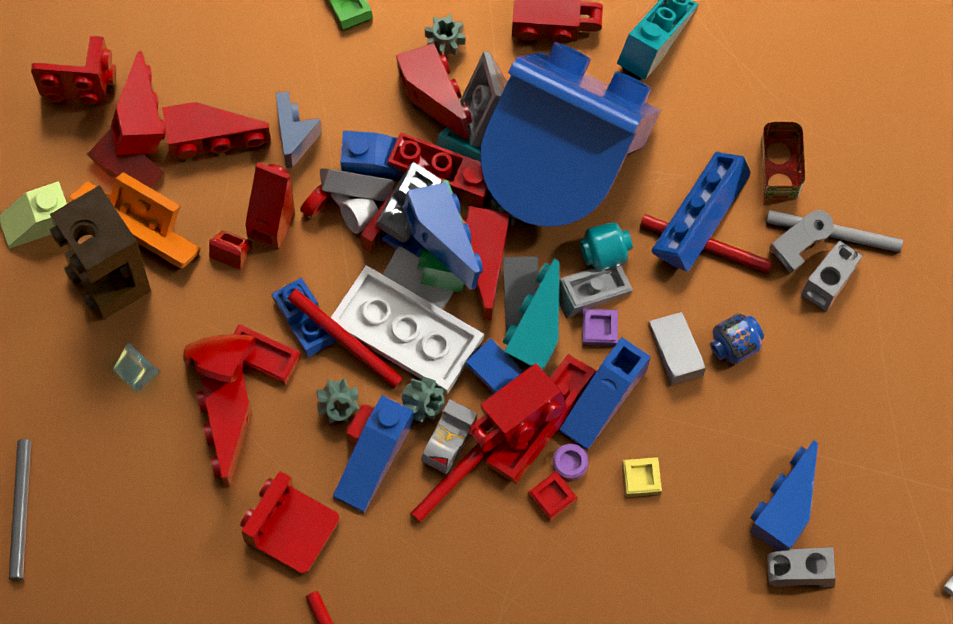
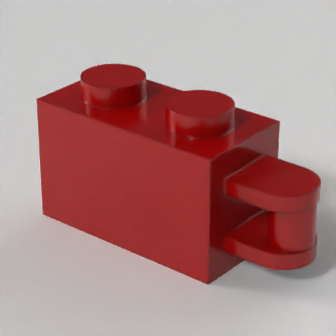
M514 0L511 37H519L525 41H533L537 38L552 39L557 43L577 41L579 31L597 32L602 29L603 5L597 2L581 0ZM580 15H589V18H580Z
M535 363L480 404L484 416L471 425L468 433L484 452L490 451L502 441H505L510 448H513L518 443H524L529 440L535 430L543 424L552 422L561 415L563 409L567 407L562 391L540 366ZM493 427L494 430L487 434L486 431Z

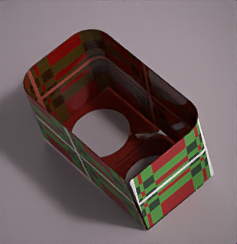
M769 122L764 126L761 137L763 197L798 198L805 181L803 128L796 122ZM773 143L785 144L790 150L789 160L783 164L771 162L767 157L768 147ZM781 173L790 178L792 186H768V181L774 174Z

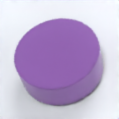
M566 444L555 452L553 470L563 480L576 481L586 473L588 456L583 448L575 444Z

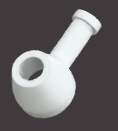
M331 193V197L340 207L346 225L355 234L362 232L378 212V208L372 199H351L348 195Z

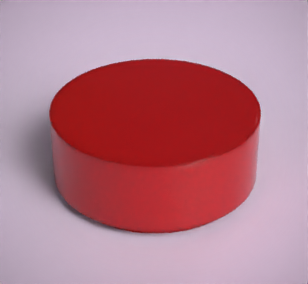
M318 185L304 201L300 211L309 218L315 217L330 199L331 192L323 191L322 185Z

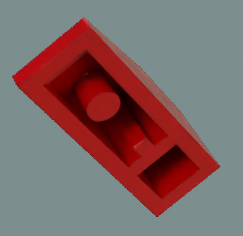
M469 206L467 218L462 217L464 224L466 223L469 226L472 250L474 254H479L483 266V272L479 275L475 291L484 319L492 320L510 213Z

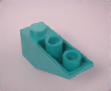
M659 0L628 34L616 64L646 80L666 55L699 4L693 0Z
M556 259L552 261L551 265L544 263L535 280L540 283L539 288L534 296L528 293L519 310L524 315L518 327L512 324L502 343L507 345L505 349L507 354L530 366L537 363L543 371L559 343L560 263Z

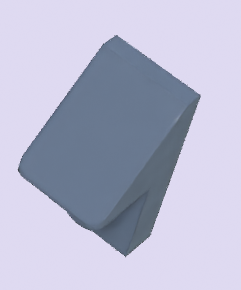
M288 91L275 94L286 168H291L304 155L322 131L320 119L300 121L298 104L290 103Z

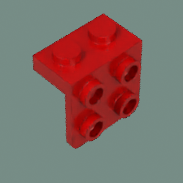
M90 36L85 66L32 63L31 73L40 96L52 102L70 99L78 100L88 105L96 104L97 102L107 103L110 84L114 85L116 81L117 70L116 65L112 64V51L107 50L104 37Z
M279 470L275 478H268L261 488L259 496L262 499L255 509L250 507L240 523V526L243 527L241 530L245 543L299 574H306L340 521L339 514L295 489L292 477Z

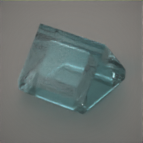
M130 343L125 346L113 368L137 392L160 372Z

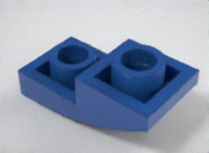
M300 278L271 295L307 357H310L337 342V340L287 299L296 288L319 307L317 300L303 279Z

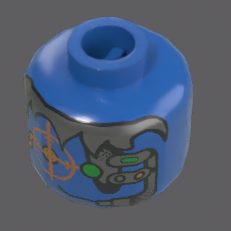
M736 313L713 328L714 340L710 342V346L719 360L725 358L729 363L736 365L761 350V340L764 339V333L753 316L747 317L744 314Z

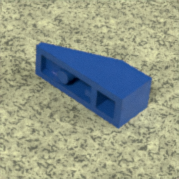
M343 131L340 160L341 171L399 182L404 172L388 164V159L398 138L374 132Z
M383 395L380 397L333 494L334 499L365 513L413 425V410Z

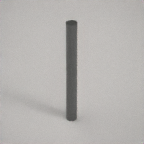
M28 439L17 440L9 579L14 581L23 580L32 445V441Z

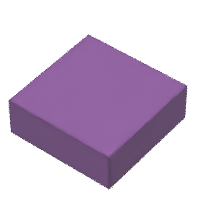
M583 309L582 345L615 347L618 343V310Z

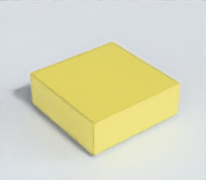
M658 457L623 460L622 468L626 497L661 495L662 488Z

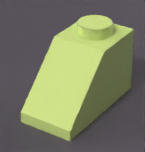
M59 181L24 193L0 214V224L9 249L51 235L49 229L54 227L50 214L67 204Z

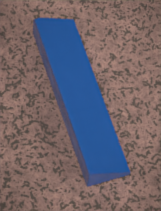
M721 152L714 153L651 250L653 255L681 270H690L751 174L744 156Z

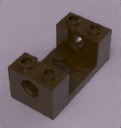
M100 185L50 214L54 227L49 230L60 248L65 245L69 248V251L64 253L68 263L64 270L74 286L80 283L86 293L82 294V298L92 313L98 310L105 320L151 292L137 240ZM85 235L93 236L81 244L78 243V240ZM107 275L104 281L95 283L96 280Z

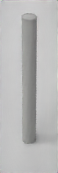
M769 210L766 223L792 228L804 217ZM834 224L833 231L828 236L899 253L903 244V239Z

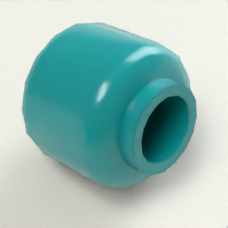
M615 222L588 228L585 231L584 239H580V248L586 265H592L599 271L625 264L628 258V251L633 249L629 231H622Z

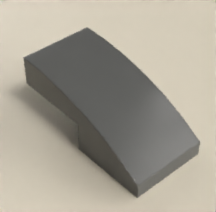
M415 162L411 163L388 199L375 226L402 243L407 241L412 233L403 209L407 191L440 184L442 180Z
M538 256L503 258L506 332L512 324L518 327L524 315L519 312L522 303L528 293L534 296L539 288V283L535 281L538 276Z

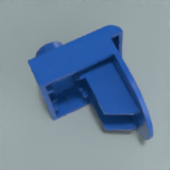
M554 42L549 55L540 52L517 57L508 71L510 77L488 123L481 145L482 172L492 196L514 217L538 226L566 225L590 214L608 195L626 155L644 147L660 114V109L646 103L652 90L650 86L620 72H614L608 85L585 73L591 61L588 56Z

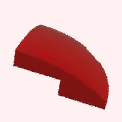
M227 334L202 338L185 346L183 360L186 365H190L191 357L195 361L197 373L215 380L232 383L242 374L243 361L254 350L255 336Z

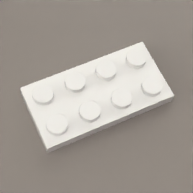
M367 265L331 317L367 348L420 379L427 377L436 380V387L444 389L446 394L449 393L464 370L466 361L475 353L484 339L482 332Z

